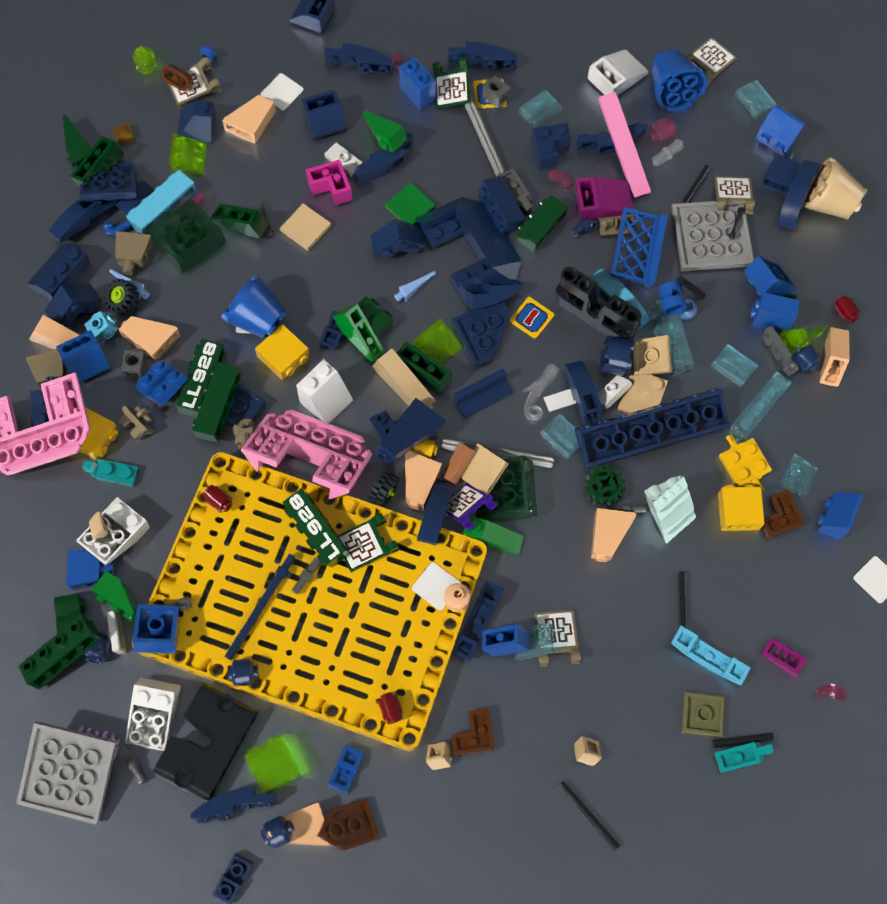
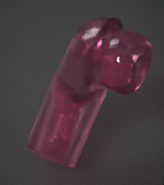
M551 170L548 177L551 181L562 183L566 190L573 187V183L564 171Z

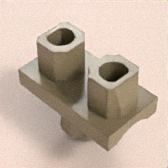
M124 405L121 408L123 414L118 421L127 428L132 423L135 424V427L130 431V434L135 439L140 440L146 434L152 435L154 430L148 424L152 420L149 416L151 413L149 407L142 409L140 406H137L134 409Z
M243 419L238 425L233 426L236 438L235 444L238 445L237 449L239 452H242V446L255 431V424L251 419Z

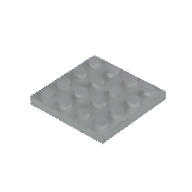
M717 201L672 204L671 209L681 271L748 267L754 261L745 212L740 217L735 231V238L730 239L728 237L736 221L737 210L739 207L745 209L744 204L726 203L724 213L716 212Z
M36 721L33 725L16 804L98 824L117 741Z

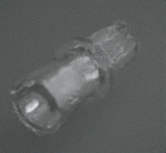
M676 139L668 147L662 148V151L652 158L653 165L659 167L668 159L671 160L673 155L684 148L683 143Z

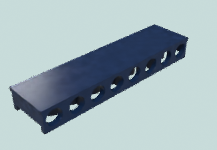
M715 388L575 428L574 431L583 465L592 467L730 427L731 424L728 422L722 397L723 390Z

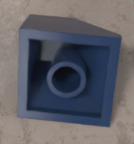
M194 101L181 109L176 141L212 144L216 118L214 102Z

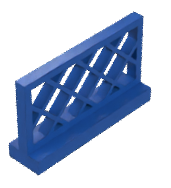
M627 207L623 208L610 276L644 284L643 287L651 288L655 284L668 215L660 214L658 216ZM626 215H633L637 221L629 224ZM646 218L653 220L652 227L648 229L642 221ZM637 223H639L642 229L644 230L642 233L638 235L632 228V226L636 225ZM627 229L633 235V238L628 241L623 236V232ZM646 233L650 241L644 246L639 237ZM634 240H636L639 246L641 247L635 252L629 245V243ZM624 246L630 252V255L625 258L620 253V248ZM642 250L647 256L643 262L636 255ZM630 257H633L638 264L633 268H630L625 261ZM623 263L627 271L625 273L616 272L618 264ZM640 267L644 273L643 278L636 277L633 270Z

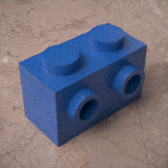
M520 624L482 631V650L493 657L529 651V631Z

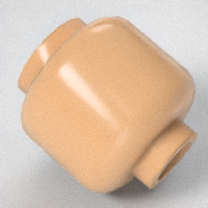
M460 583L450 585L445 591V605L454 612L465 610L470 603V591L465 585Z

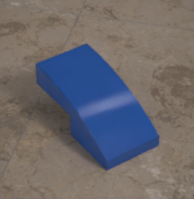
M345 744L328 787L347 794L364 752Z

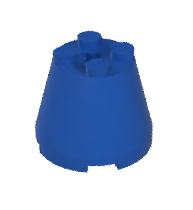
M679 49L655 55L651 71L655 97L659 105L670 112L682 111L693 106L692 103L700 95L703 96L707 89L708 82L704 72L682 54Z
M254 274L252 280L249 279L221 318L231 325L266 339L276 328L274 324L279 325L287 312L262 278Z

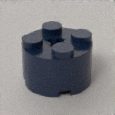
M607 335L604 344H607V346H605L604 350L602 349L600 357V372L626 376L627 370L632 365V358L629 357L630 352L634 349V341Z

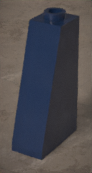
M415 398L373 453L380 460L390 464L438 433L446 420Z

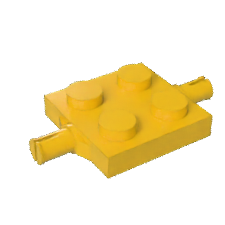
M733 434L728 435L726 439L731 447L729 450L719 454V458L735 486L743 487L753 484L755 487H761V492H763L765 489L759 480L771 473L772 469L754 438L743 443H737Z

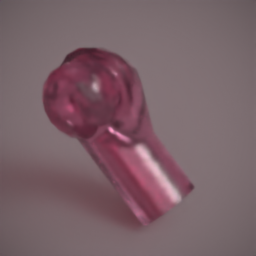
M394 53L392 58L393 65L399 71V66L404 64V61L402 60L401 53Z
M833 683L815 690L819 699L826 696L839 701L847 699V692Z

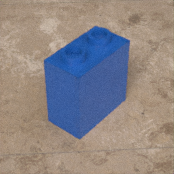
M413 57L399 66V88L421 111L435 102L436 80L419 61Z
M763 292L760 299H756L755 306L751 309L750 317L753 318L751 326L762 329L773 326L776 332L788 334L797 319L800 300Z
M91 330L56 346L69 373H77L79 383L111 368Z

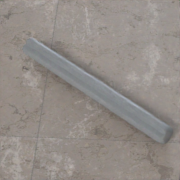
M470 93V103L464 105L497 176L505 172V169Z
M443 438L441 449L455 451L458 445L462 443L474 450L477 444ZM482 445L503 460L548 468L553 466L554 458L551 456Z

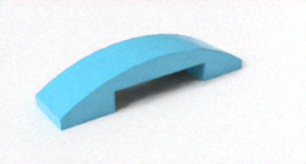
M600 269L590 277L598 283L599 293L603 292L609 299L616 294L641 312V326L638 330L651 320L632 293L619 280L610 276V273Z
M683 626L679 627L671 641L672 645L701 666L740 686L750 670L749 666L698 639V635Z

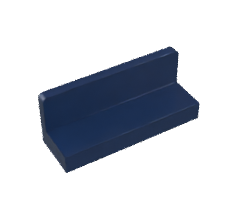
M503 368L454 393L453 401L464 418L513 394V390L506 381L507 373Z

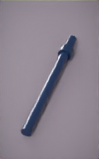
M289 553L282 566H279L275 571L276 575L225 654L224 657L231 661L278 585L282 579L287 577L288 570L296 559L294 555Z

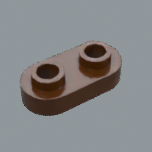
M172 64L162 68V77L165 82L180 91H187L192 88L193 79L189 73Z

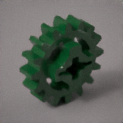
M599 465L597 471L592 468L591 474L587 473V480L583 484L587 486L584 489V493H589L587 499L593 498L594 505L600 502L601 507H603L604 503L611 506L612 501L617 504L618 498L622 499L624 495L622 492L626 490L623 484L626 480L620 479L622 473L616 474L615 467L609 470V465H606L605 469ZM608 481V486L601 491L602 486Z

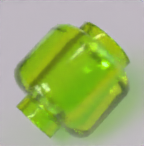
M139 47L133 53L134 67L137 71L148 75L156 69L155 52L149 47Z

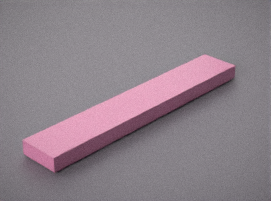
M616 92L599 97L598 101L633 199L650 194L651 190Z

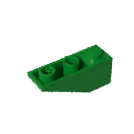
M105 571L91 590L97 595L95 599L103 605L109 603L110 609L118 614L120 611L123 612L122 616L133 622L136 619L137 605L129 587L119 578Z

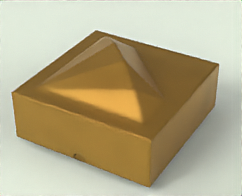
M129 123L112 127L118 145L135 140Z

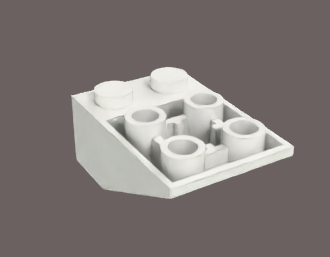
M625 49L604 56L592 64L589 69L588 79L604 95L616 92L617 96H619L646 76L649 71Z
M118 497L101 513L105 519L108 535L93 539L89 526L76 540L104 565L109 564L134 545L150 528L142 516Z
M142 677L134 684L125 743L164 751L175 717L181 685Z

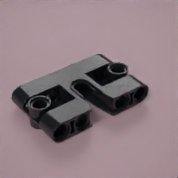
M565 267L562 270L560 283L555 288L557 303L604 335L626 338L633 341L636 331L641 326V312L616 294L607 301L606 305L602 304L597 299L598 283L574 267ZM581 303L583 307H579L577 304ZM611 323L614 327H610L607 324Z
M203 683L183 717L200 733L210 737L211 743L207 747H202L189 740L171 737L154 767L153 774L207 802L213 797L255 721L258 711L234 699L232 696ZM228 700L231 701V707L227 710H223V702ZM188 774L190 776L189 782L181 785L180 778Z

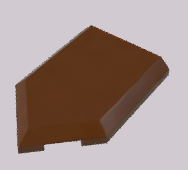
M367 799L330 809L317 835L341 851L380 839Z

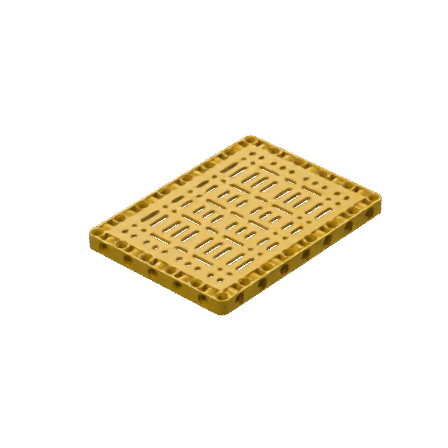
M223 452L214 454L147 604L157 605L164 603L165 605H171L179 602L178 599L183 598L184 593L192 594L191 598H189L192 608L184 611V615L179 617L176 654L138 653L405 751L417 749L468 607L463 611L454 612L445 605L442 610H438L421 597L416 611H411L410 608L416 594L412 590V586L427 567L434 562L460 581L461 584L468 586L471 601L486 558V545L479 540L442 527L439 536L445 539L444 542L437 543L435 546L417 541L422 523L421 520L346 494L332 498L335 502L327 505L325 501L329 499L330 489L264 466H261L257 472L247 460ZM226 462L225 466L217 467L218 463ZM256 474L262 475L258 480L253 479V476ZM210 485L220 487L232 497L233 505L227 512L219 513L207 502H202L204 498L203 493ZM293 486L298 487V490L302 488L307 491L337 535L370 520L382 512L387 523L376 528L384 540V544L387 545L395 540L399 545L421 552L420 556H415L399 550L352 573L349 568L337 563L332 568L327 566L323 577L317 578L321 566L320 563L312 574L314 577L309 583L305 584L298 595L291 591L298 581L287 577L282 579L258 617L256 624L248 633L250 636L249 640H244L238 651L243 649L244 653L239 655L237 651L231 661L224 657L229 649L225 650L200 640L202 636H206L231 646L258 604L259 599L265 593V584L270 573H275L277 568L282 566L289 553L294 555L296 560L309 565L319 555L316 549H313L316 552L315 555L298 551L296 549L298 546L311 548L306 543L308 539L304 533L301 534L296 527H290L291 523L296 524L297 522L294 518L290 519L284 510L258 501L260 497L283 504V501L295 493L288 491L289 488ZM234 487L237 490L236 492H230L229 488ZM246 493L251 494L249 497L245 496ZM240 506H245L244 510H240L239 508ZM257 510L280 518L282 521L276 523L256 516L253 512ZM364 511L371 513L367 518L361 516ZM216 518L224 519L222 523H218L215 520ZM239 519V524L230 545L225 546L224 543L234 520ZM338 524H341L342 528L338 529L336 528V526ZM406 524L408 528L406 530H400L398 529V525ZM251 528L274 537V540L269 541L246 532V529ZM195 531L196 534L193 537H187L188 532ZM216 531L218 535L215 537L211 536L210 532ZM286 536H289L290 540L279 564H276L275 560ZM244 541L269 550V553H259L240 546V543ZM209 544L212 546V549H204V546ZM479 549L482 554L475 556L471 551ZM224 555L220 569L214 571L218 557ZM240 555L262 563L263 567L258 568L235 560L234 557ZM433 556L435 557V560L430 561L429 557ZM393 557L416 566V569L411 570L388 562L387 558ZM448 561L452 563V566L447 567L443 563ZM292 564L288 571L299 576L306 569ZM197 565L203 566V570L198 571L195 569V567ZM372 565L374 569L365 592L360 593L359 589L368 566ZM174 567H180V571L178 573H171V570ZM338 574L350 578L352 583L348 584L334 579L333 575ZM386 575L409 584V587L404 588L381 580L380 576ZM226 577H235L252 583L255 587L253 589L246 588L227 581ZM190 579H196L198 581L197 584H190ZM213 580L214 583L204 607L198 608L208 581ZM316 587L317 592L311 604H308L307 599L311 589ZM328 588H334L347 593V596L340 597L329 593L327 590ZM378 588L404 598V601L399 602L379 595L374 591ZM224 589L249 598V601L247 603L221 595L220 591ZM283 594L294 598L296 603L292 604L277 598V595ZM358 602L360 605L354 619H350L349 615L353 604ZM374 602L397 610L399 615L395 616L370 607L369 604ZM219 603L243 612V616L238 617L216 609L214 605ZM427 607L435 608V612H428ZM272 608H278L289 612L291 616L286 618L271 612ZM325 609L337 613L339 617L337 619L320 614L319 610ZM306 613L307 617L299 638L296 642H293L292 637L301 614ZM198 617L197 622H193L192 619ZM407 620H410L411 626L406 637H402L401 632ZM422 621L430 622V626H423ZM449 621H453L456 624V627L454 629H448L445 626V624ZM212 622L235 630L236 633L232 636L209 628L206 624ZM272 622L284 626L285 630L281 632L266 626V623ZM320 623L333 628V632L329 633L314 627V624ZM365 623L391 633V636L385 637L365 630L361 625ZM349 628L350 631L341 655L336 657L334 654L343 630ZM192 631L191 636H187L186 633ZM315 637L326 641L328 645L323 647L309 642L308 638ZM363 638L385 646L386 650L379 651L357 643L356 639ZM260 640L277 645L278 649L274 651L258 645V642ZM419 642L423 646L422 648H416L414 643ZM400 646L402 650L393 674L389 676L387 675V670L396 647ZM288 650H291L292 655L288 656L286 655V652ZM351 652H357L377 659L381 664L376 666L354 658L350 654ZM180 653H185L186 658L183 661L179 662L176 660ZM257 654L271 659L272 663L267 665L253 660L252 657ZM305 655L319 660L321 663L319 666L302 661L301 657ZM409 657H416L417 662L409 661ZM439 658L443 661V664L440 667H435L432 664V660ZM252 659L254 665H258L259 677L255 678V680L262 681L261 686L258 689H253L251 685L234 686L232 682H229L228 665H231L233 660ZM284 664L287 666V668L285 670H282L281 665ZM219 666L224 668L222 674H214L215 668ZM335 666V670L330 671L329 667ZM296 670H302L313 674L315 679L303 678L296 675L295 672ZM408 670L412 672V676L407 677L403 672ZM350 671L372 679L374 682L372 685L346 677L343 675V672ZM329 680V685H324V681ZM383 684L388 686L386 690L381 688ZM343 685L366 693L368 698L362 699L338 690V686ZM397 690L405 691L404 696L397 695L404 713L402 714L403 720L388 725L387 721L383 719L376 700L381 699L380 696L392 692L395 695ZM292 694H299L300 699L297 702L292 703L289 701V697ZM421 696H426L429 699V703L421 705L418 699ZM336 707L338 709L337 715L329 716L327 714L328 709ZM374 721L377 727L371 731L367 730L365 727L366 723ZM407 735H413L416 741L409 745L404 742V738Z

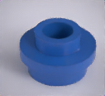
M211 46L201 47V57H208L210 61L217 57L215 49Z

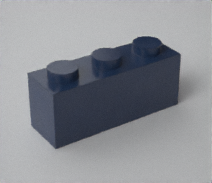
M499 176L482 181L478 189L479 197L486 205L487 211L491 214L501 234L518 230L519 226L525 221V217L503 178Z

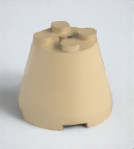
M829 158L822 163L820 173L816 182L813 181L804 207L847 220L853 212L857 213L862 206L860 201L865 196L867 188L858 182L837 160Z

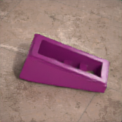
M773 637L761 653L796 679L807 664L806 657ZM774 646H777L778 649L774 655L770 654ZM781 651H784L785 653L782 658L778 659L777 657ZM788 656H791V660L788 664H786V659L788 658ZM795 661H798L799 663L796 668H793L792 666Z

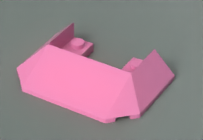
M77 373L41 384L49 422L22 431L18 430L11 397L4 396L0 398V470L2 473L10 476L79 452L91 428Z
M294 410L285 411V414L275 415V413L267 414L241 448L242 453L257 472L263 463L277 467L286 454L319 466L313 475L312 481L330 488L329 499L349 493L372 457V453L366 448L362 436Z

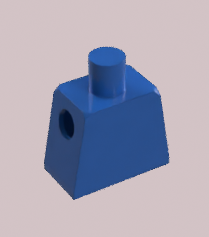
M68 549L66 587L70 591L94 587L105 571L114 575V563L104 565L88 551Z

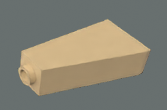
M392 348L372 366L374 371L408 406L417 398L430 409L434 408L432 404L436 400Z

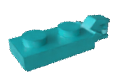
M96 459L95 463L84 461L82 466L85 472H90L91 476L97 480L134 487L139 468L136 466Z
M752 742L715 752L714 755L721 774L765 761V755L772 754L774 751L771 744L760 747L759 742Z

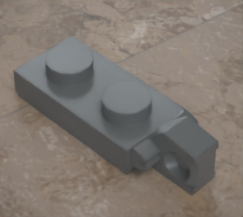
M512 168L497 175V177L501 176L523 213L525 215L532 213L533 207L530 204L532 202L531 194L515 170Z
M773 326L766 328L763 333V341L772 348L775 359L781 361L783 371L788 377L798 372L799 368L792 359V354Z

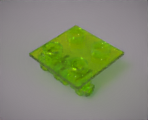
M172 134L169 157L171 171L176 173L178 170L183 169L203 175L207 144Z
M440 318L412 341L415 344L414 347L440 364L446 362L462 348Z
M829 326L808 327L805 330L803 328L784 330L781 333V338L787 348H803L810 343V339L821 336L824 333L823 330Z

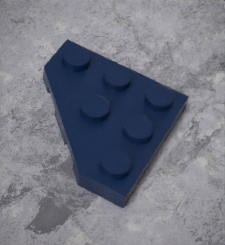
M134 163L115 164L111 166V170L107 173L103 171L94 176L93 181L80 184L81 201L129 200L137 198Z
M504 301L484 308H477L452 318V323L474 368L492 362L510 318V312Z

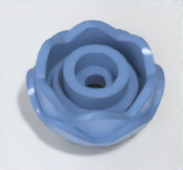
M685 298L688 309L677 314V316L688 320L695 317L698 307L694 300Z

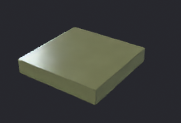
M685 691L683 693L681 733L722 738L725 696Z

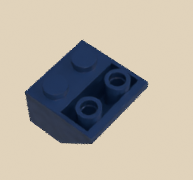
M301 0L290 22L322 33L335 9V0Z
M335 89L301 99L303 113L314 140L347 130L341 103Z

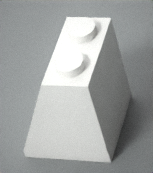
M324 359L296 385L300 403L320 421L328 424L353 401L338 372Z

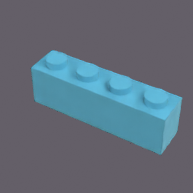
M180 170L171 174L168 180L162 185L157 186L151 195L145 197L136 208L129 211L126 216L129 223L139 234L149 235L197 192L195 184Z

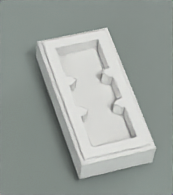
M335 143L324 154L325 158L330 162L340 159L345 173L350 177L354 175V171L359 165H363L362 161L338 143Z
M619 375L611 380L598 393L602 408L607 410L632 386L631 381Z
M115 611L107 612L109 625L107 636L111 641L112 651L119 655L125 654L127 651L121 615Z

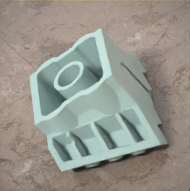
M684 476L672 477L666 482L653 485L644 491L650 511L666 544L696 518L691 495Z

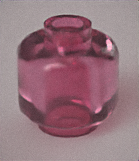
M662 117L651 125L652 132L649 134L654 142L658 141L664 144L675 137L677 128L670 118Z

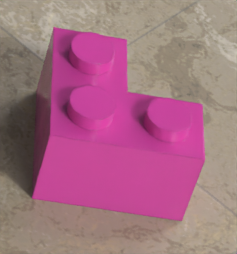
M340 159L306 169L307 182L312 195L330 191L335 205L352 200L351 187Z

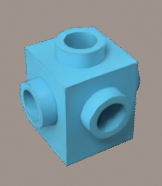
M102 311L95 313L84 324L87 331L91 330L96 340L105 342L113 337L114 333L119 330L116 318L111 313Z

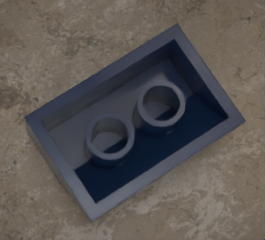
M61 244L27 283V286L51 301L61 285L74 284L91 265L87 254L76 246Z

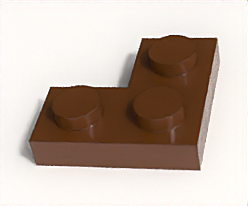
M789 489L770 496L777 514L764 518L763 530L767 538L805 525Z
M489 708L468 711L471 732L451 734L454 756L494 751Z

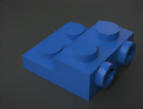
M160 359L158 362L153 363L150 370L137 380L135 387L144 397L163 406L188 378L185 374L175 370L171 364Z

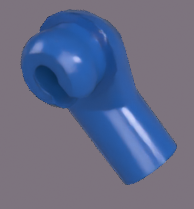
M128 220L120 225H113L111 221H106L103 224L104 231L111 235H116V231L126 232L132 228Z

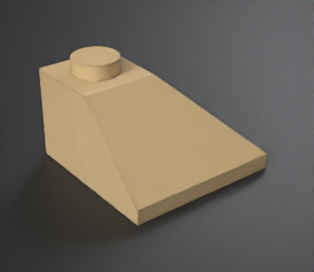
M653 375L629 376L628 380L631 381L632 386L622 395L617 410L631 413L659 405L668 381Z

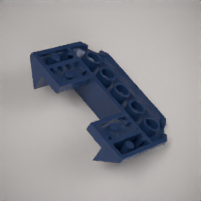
M460 197L415 218L417 225L421 227L422 233L432 249L464 234L480 261L450 275L451 281L464 302L465 290L482 289L483 282L517 279L522 260L505 233L501 234L499 228L496 227L484 203Z

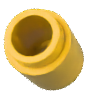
M427 439L410 451L432 459V456L436 457L438 446L435 445V441Z

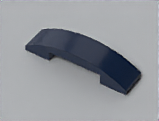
M804 160L786 195L778 221L779 227L793 231L796 230L802 216V207L813 181L816 182L822 164Z
M441 479L436 480L424 513L417 541L436 546L442 523L456 486L452 482Z
M487 580L485 581L463 631L452 650L453 654L468 661L471 660L482 638V631L486 630L504 588Z

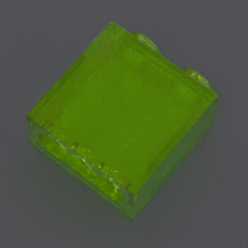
M274 736L268 739L266 745L262 747L257 745L247 751L248 754L245 755L262 794L271 793L302 776L282 736L279 738Z

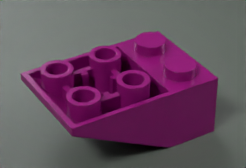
M599 177L575 179V195L580 221L583 219L593 220L622 216L624 207L633 209L628 181Z

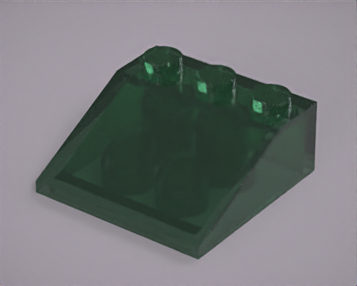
M191 198L147 228L153 239L182 273L227 243L222 229Z
M524 455L504 459L509 464L489 493L493 496L492 500L498 506L490 510L483 504L474 512L475 517L490 522L514 521L537 517L533 461Z

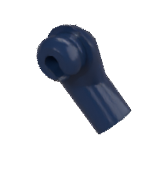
M583 219L575 226L571 233L573 236L579 237L583 231H594L598 228V222L592 219Z

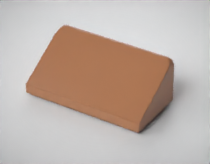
M460 443L441 476L456 485L474 456L475 451Z

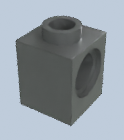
M494 76L484 83L482 97L499 108L509 99L511 87L497 76Z
M135 348L124 351L121 371L125 378L139 379L144 376L147 361L144 351ZM133 361H138L137 364L130 365Z

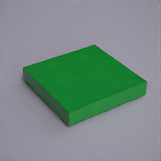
M409 183L385 204V208L398 220L416 225L415 218L434 210L436 205L412 183Z

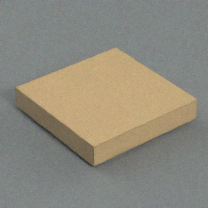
M302 204L280 227V231L309 251L331 227V223L305 204Z
M669 335L634 340V375L672 373Z
M477 444L474 448L475 454L462 474L461 479L477 490L487 494L491 492L509 463L482 445Z

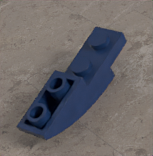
M465 42V47H448V64H459V58L466 57L470 64L482 63V69H517L518 55L495 45Z
M343 43L342 49L326 47L324 49L325 64L358 66L359 72L393 74V61L370 48Z
M635 123L628 125L634 144L645 136L647 124ZM610 133L583 134L577 138V151L594 150L595 156L616 152Z
M407 132V140L394 153L385 150L383 154L378 150L375 154H371L363 165H359L355 169V182L357 184L369 182L383 177L400 167L407 161L406 152L413 146V135Z
M79 199L60 215L49 229V233L61 243L90 226V219L116 205L118 199L110 201L94 200L90 202Z
M583 361L564 364L572 397L577 402L583 426L603 421L601 415L603 409L594 383Z
M254 786L231 790L199 806L191 813V819L197 820V823H207L210 818H218V821L231 820L230 816H236L235 807H238V810H250L251 806L259 805L260 808H271L272 804L277 803V795L275 793L256 794Z

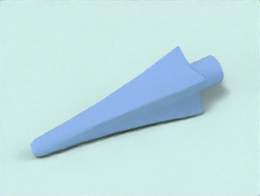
M110 269V273L116 278L129 281L138 288L136 291L139 292V295L136 297L139 299L141 297L144 299L149 297L144 284Z
M432 271L413 282L400 286L399 293L394 296L398 302L402 299L407 302L436 272Z

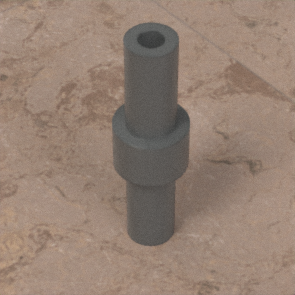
M622 504V506H607L609 510L646 513V505L630 506V504Z
M314 558L308 568L299 575L300 579L291 590L293 593L298 595L305 584L309 583L314 577L312 574L321 563L317 558Z
M125 745L120 747L118 751L126 762L125 766L128 771L134 774L140 784L146 782L147 778L139 768L140 764L137 759L132 757Z

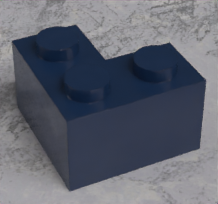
M567 123L533 128L531 142L539 170L556 167L557 151L569 149L571 135Z
M398 219L392 220L371 235L374 255L383 258H390L399 250L414 254L425 246L421 227Z
M90 283L61 285L46 307L45 312L50 319L68 327L74 323L79 313L94 312L101 298Z

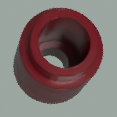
M845 295L834 302L835 310L845 323L849 322L851 324L859 319L861 312L851 298Z
M210 485L203 493L205 502L219 513L227 512L233 505L232 497L218 486Z
M392 692L381 695V700L378 701L384 721H387V724L390 725L403 720L402 714L404 713L397 694L393 695Z

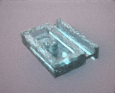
M757 79L735 91L736 97L754 119L766 114L777 105Z
M545 89L519 107V113L529 123H532L534 128H537L561 111L562 106Z
M729 344L726 345L711 365L740 387L743 386L758 367L756 363Z
M560 413L540 431V434L566 459L579 448L574 431L575 427Z
M793 454L779 481V485L793 494H799L800 498L803 499L810 488L818 468L811 467L809 462Z
M548 622L525 628L529 631L530 650L516 653L515 659L521 661L555 653V649H553L552 624Z

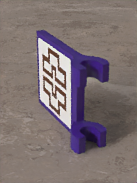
M466 483L452 495L446 515L458 521L469 531L475 526L469 520V516L483 504L490 510H493L498 504L492 500L493 496L491 494H485Z

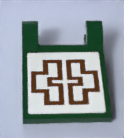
M466 57L459 58L460 69L443 72L440 62L432 63L434 79L436 80L435 98L437 109L470 103L469 61H467Z
M382 512L370 520L338 535L350 552L344 559L351 573L400 550L395 540L385 545L376 528L387 523Z

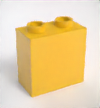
M283 324L255 348L257 357L282 381L290 377L310 357L308 347Z
M86 408L91 429L79 452L94 460H99L100 457L106 454L110 442L116 439L118 428L113 421Z
M726 485L722 487L718 493L721 531H759L764 525L761 487H755L754 485H745L743 487Z

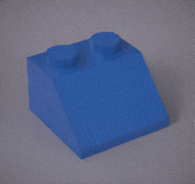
M775 105L760 127L756 139L783 156L785 152H789L796 144L805 123Z
M758 256L744 270L748 276V282L756 287V293L760 297L763 292L784 296L798 289L778 263L762 256Z
M835 492L832 497L828 496L824 504L826 508L825 513H821L817 522L820 525L818 531L840 540L851 530L864 495Z
M137 604L132 640L135 652L176 654L179 636V606Z

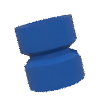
M678 281L666 282L659 286L658 292L665 315H677L687 309L686 299L683 296V287Z

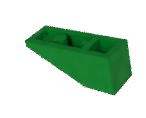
M363 112L369 129L383 150L394 153L407 140L402 125L370 112Z
M358 304L344 307L333 316L341 332L371 362L385 352Z
M469 516V520L475 526L469 531L464 528L463 535L483 542L486 547L519 555L523 535L488 520Z

